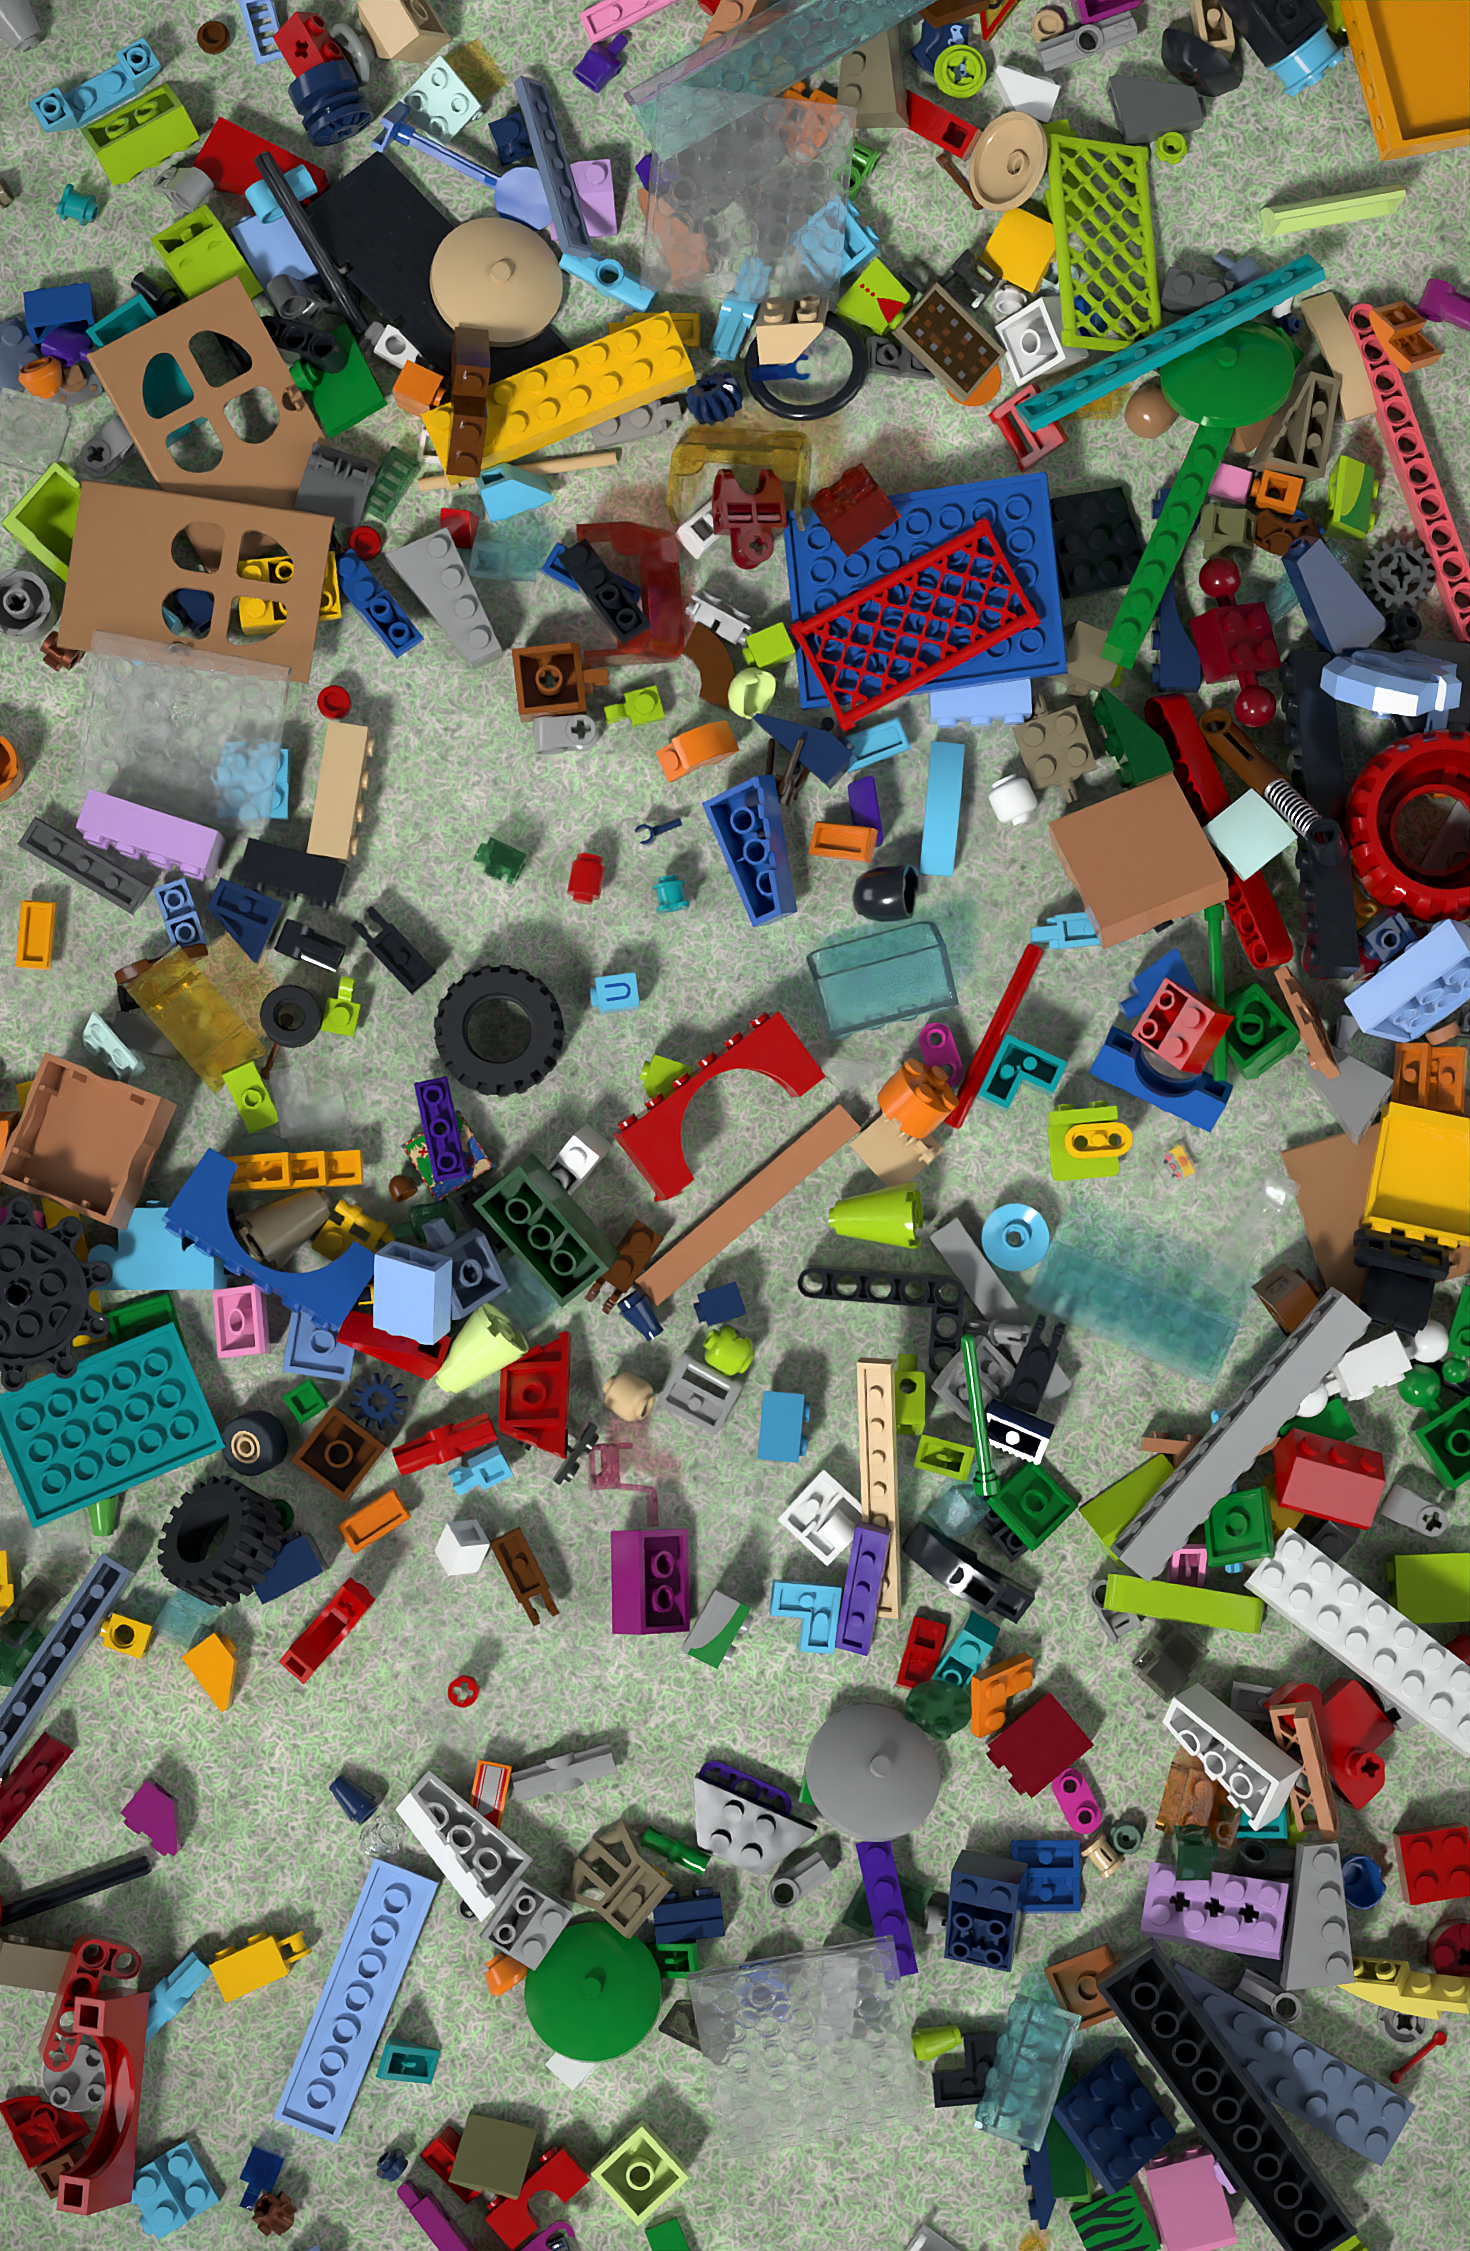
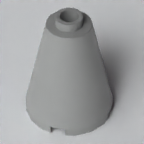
M0 0V37L13 50L21 49L23 53L38 45L40 42L38 37L42 32L30 0Z

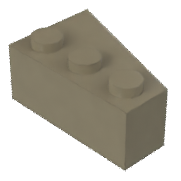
M0 1931V1985L57 1993L73 1946L63 1944L64 1941L55 1938L45 1937L42 1940L22 1933ZM88 1945L83 1951V1958H94L99 1952L97 1951V1946ZM81 1977L76 1979L71 1987L72 1992L78 1993L83 1991L88 1983L87 1978Z

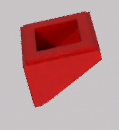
M441 508V529L447 527L456 548L473 550L480 518L471 511Z

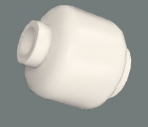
M1013 774L992 784L993 790L989 793L988 798L1000 822L1008 823L1012 821L1015 827L1032 819L1030 812L1037 808L1038 801L1027 779L1017 778L1016 774Z

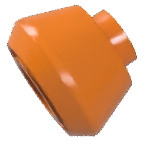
M52 356L38 358L20 369L18 381L33 396H40L41 399L53 397L59 393L58 388L63 383L62 364Z
M503 1952L499 1953L486 1963L489 1970L484 1974L489 1993L497 1997L504 1994L528 1975L529 1967L509 1955L506 1957Z

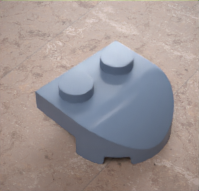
M17 317L0 324V396H3L4 400L20 396L21 391L26 389L18 381L20 369L29 362L42 358Z

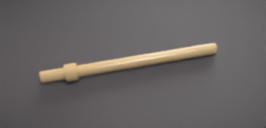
M613 451L512 466L535 475H546L617 465L616 452ZM445 472L444 475L418 478L420 492L445 488L448 492L460 490L459 486L476 484L475 478L472 477L450 486Z

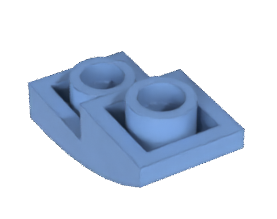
M186 877L154 887L153 892L161 910L164 925L173 949L207 943Z

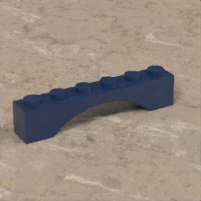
M1160 489L1156 499H1151V519H1157L1158 521L1171 489ZM1200 512L1189 535V538L1195 532L1200 523ZM1174 570L1154 616L1157 617V630L1151 631V650H1157V663L1151 664V683H1157V693H1197L1201 687V662L1198 651L1189 640L1177 613L1174 596Z

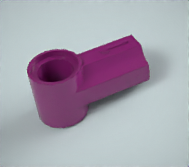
M1435 278L1429 279L1417 305L1416 312L1432 322L1445 321L1470 332V298L1457 293L1454 286L1446 281Z

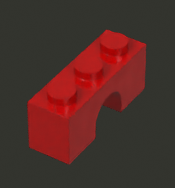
M565 2143L558 2149L554 2145L549 2147L538 2158L541 2164L532 2172L527 2168L517 2200L497 2194L486 2205L489 2211L486 2212L485 2220L511 2250L515 2249L539 2226L540 2220L529 2207V2199L534 2193L540 2190L551 2191L565 2204L590 2181L591 2173Z

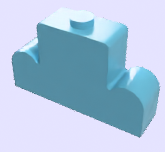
M146 1201V1208H134L126 1230L118 1229V1244L97 1245L91 1249L87 1262L105 1261L111 1266L113 1271L112 1279L108 1284L96 1287L93 1290L227 1289V1275H224V1260L214 1254L212 1257L202 1254L194 1248V1241L185 1235L180 1239L165 1229L166 1223L161 1220L169 1209L167 1208V1201Z

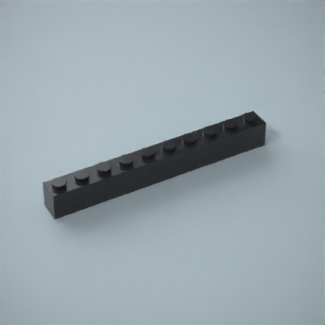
M1293 650L1281 663L1282 666L1279 667L1278 672L1279 680L1283 682L1284 693L1281 709L1286 715L1284 741L1288 744L1289 749L1287 773L1291 775L1294 790L1311 805V808L1318 812V815H1321L1322 818H1330L1338 822L1347 844V854L1341 862L1329 866L1322 865L1316 861L1311 847L1305 842L1302 834L1292 826V831L1298 836L1295 866L1300 872L1298 898L1302 901L1303 906L1301 930L1305 933L1306 940L1303 956L1304 963L1308 965V973L1311 978L1348 979L1360 968L1349 840L1345 826L1347 818L1335 699L1320 688L1322 669L1332 661L1331 653Z

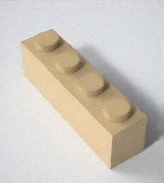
M1188 0L1194 36L1217 49L1226 59H1231L1235 47L1232 20L1218 0Z
M328 721L307 854L350 864L351 855L357 856L360 837L355 835L357 822L362 823L365 811V803L360 802L362 790L368 789L370 770L365 768L367 757H373L376 740L375 737H371L369 727Z

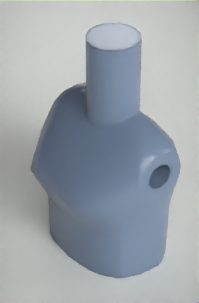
M1219 252L1213 261L1215 265L1227 272L1224 280L1234 282V290H1238L1270 273L1251 256H1244L1235 262L1222 252Z

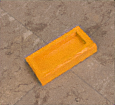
M21 900L15 967L51 970L57 903Z

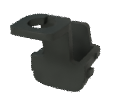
M967 248L951 266L952 268L937 283L943 288L955 275L959 276L980 294L970 307V309L976 312L998 285L999 277L994 270ZM976 264L980 265L994 277L989 284L974 272ZM901 270L899 272L900 277L922 295L926 293L927 290L905 271Z

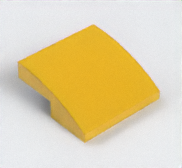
M1020 207L1007 211L991 235L980 259L994 270L999 277L1031 293H1038L1050 263H1056L1057 261L1053 224Z

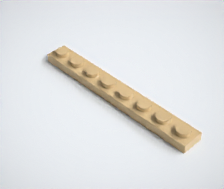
M860 1357L857 1361L862 1522L892 1530L876 1617L898 1619L902 1610L894 1360Z

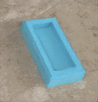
M899 717L845 737L855 746L852 753L857 758V761L848 770V774L911 750Z

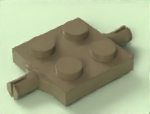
M1043 693L1037 694L1041 707L1038 705L1036 696L1033 695L1031 700L1036 716L1029 722L1012 727L1034 792L1047 787L1061 786L1066 804H1073L1069 791H1071L1074 802L1080 801L1074 781L1084 774L1098 770L1076 705L1060 711H1048Z

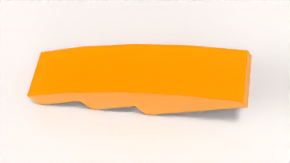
M362 1150L302 1153L281 1152L225 1157L238 1165L231 1179L228 1192L364 1185Z

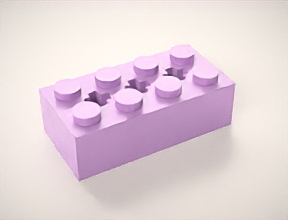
M89 789L76 824V828L83 834V839L89 841L88 844L108 850L109 845H111L125 857L140 860V857L144 856L152 862V865L171 871L172 867L175 866L180 868V871L185 872V876L199 881H203L205 876L214 879L227 842L217 830Z
M1151 1862L1140 1931L1145 1938L1153 1937L1157 1940L1280 1960L1290 1896L1289 1884ZM1183 1898L1189 1904V1907H1184L1183 1912H1178L1174 1902H1178V1899ZM1213 1904H1220L1221 1909L1224 1910L1223 1913L1218 1912V1917H1211L1210 1911L1207 1910ZM1247 1910H1254L1255 1915L1259 1917L1258 1919L1253 1918L1252 1923H1246L1242 1914L1243 1912L1247 1913Z

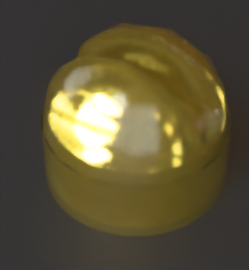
M1028 2235L1019 2242L1018 2251H1032L1037 2245L1041 2247L1038 2251H1046V2246L1040 2237Z

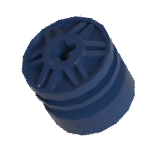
M336 60L320 64L297 77L288 88L287 92L297 113L304 116L302 124L305 130L308 131L307 135L313 146L324 147L340 143L357 135L373 121L374 114L369 104H367L368 101L364 93L358 91L360 84L348 61Z

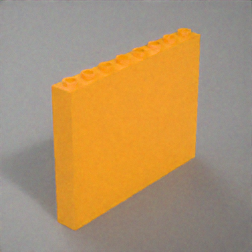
M1338 0L1381 162L1470 145V0Z

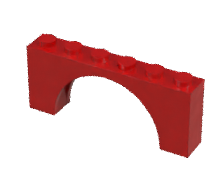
M765 1010L750 1020L751 1027L744 1033L740 1031L733 1033L724 1040L723 1043L726 1047L717 1054L711 1051L697 1062L699 1068L690 1075L687 1071L680 1074L670 1083L673 1088L664 1095L661 1092L656 1093L644 1103L646 1109L637 1116L634 1112L627 1115L617 1124L620 1129L612 1135L660 1200L671 1199L695 1180L683 1155L681 1126L689 1101L706 1081L728 1070L746 1069L769 1077L779 1084L790 1097H801L826 1077L779 1011L767 1013Z
M116 1987L75 1996L72 2032L88 2034L98 2045L105 2068V2097L100 2121L88 2149L71 2169L59 2176L58 2211L88 2216L132 2201L150 1991Z

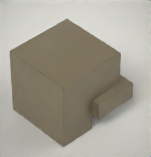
M1080 620L1065 626L1064 634L1069 674L1047 676V678L1068 686L1065 694L1074 698L1086 695L1088 689L1098 693L1104 688L1109 690L1118 666L1113 662L1100 658L1109 632Z

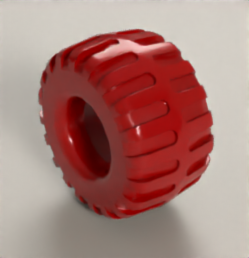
M1435 729L1407 736L1378 752L1358 774L1351 786L1345 804L1347 818L1345 822L1346 834L1349 840L1351 872L1355 880L1361 883L1368 891L1367 895L1371 899L1385 907L1400 912L1404 918L1430 924L1438 923L1445 919L1459 922L1470 919V851L1467 857L1456 866L1444 870L1425 869L1413 863L1401 850L1396 835L1397 819L1403 807L1413 798L1428 793L1445 794L1459 801L1470 813V732L1461 731L1458 733L1451 732L1449 729Z

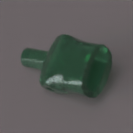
M447 1198L432 1203L412 1206L408 1211L409 1221L390 1226L394 1239L413 1233L416 1240L421 1244L427 1243L422 1225L432 1219L443 1218L449 1229L453 1230L454 1233L457 1232Z

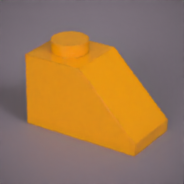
M217 1631L181 1658L222 1713L231 1707L239 1658L234 1653L238 1650V1647L227 1633L222 1636Z

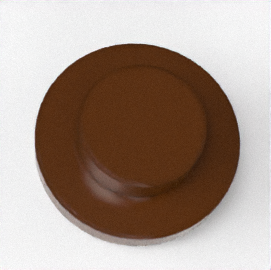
M209 21L199 28L197 42L205 53L217 55L228 48L230 34L224 24L218 21Z

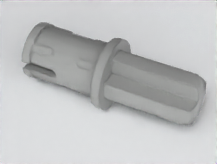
M968 1319L964 1322L962 1335L971 1334L974 1338L982 1335L993 1346L1008 1344L1025 1347L1030 1337L1029 1333H1022L1029 1331L1028 1326L1002 1323L999 1319H994L992 1322Z

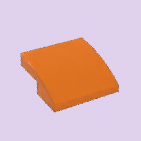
M1404 300L1374 308L1369 312L1368 316L1377 339L1389 358L1404 374L1435 364L1443 354L1420 333V330L1427 321Z
M1395 1043L1394 1085L1391 1102L1451 1115H1464L1468 1050L1466 1047H1431L1429 1043Z

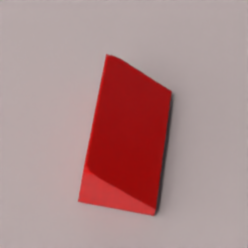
M449 2125L419 2156L468 2205L481 2192L448 2182L461 2140V2136Z

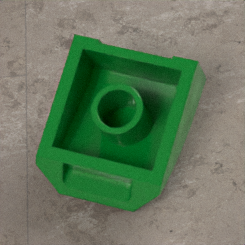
M1256 982L1240 986L1224 997L1225 1010L1234 1016L1226 1030V1056L1246 1081L1259 1078L1262 1073L1285 1056L1291 1054L1300 1042L1298 1029Z

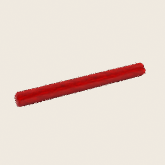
M1029 943L1024 950L956 1094L959 1105L944 1120L952 1128L960 1129L1044 953V950L1039 946Z

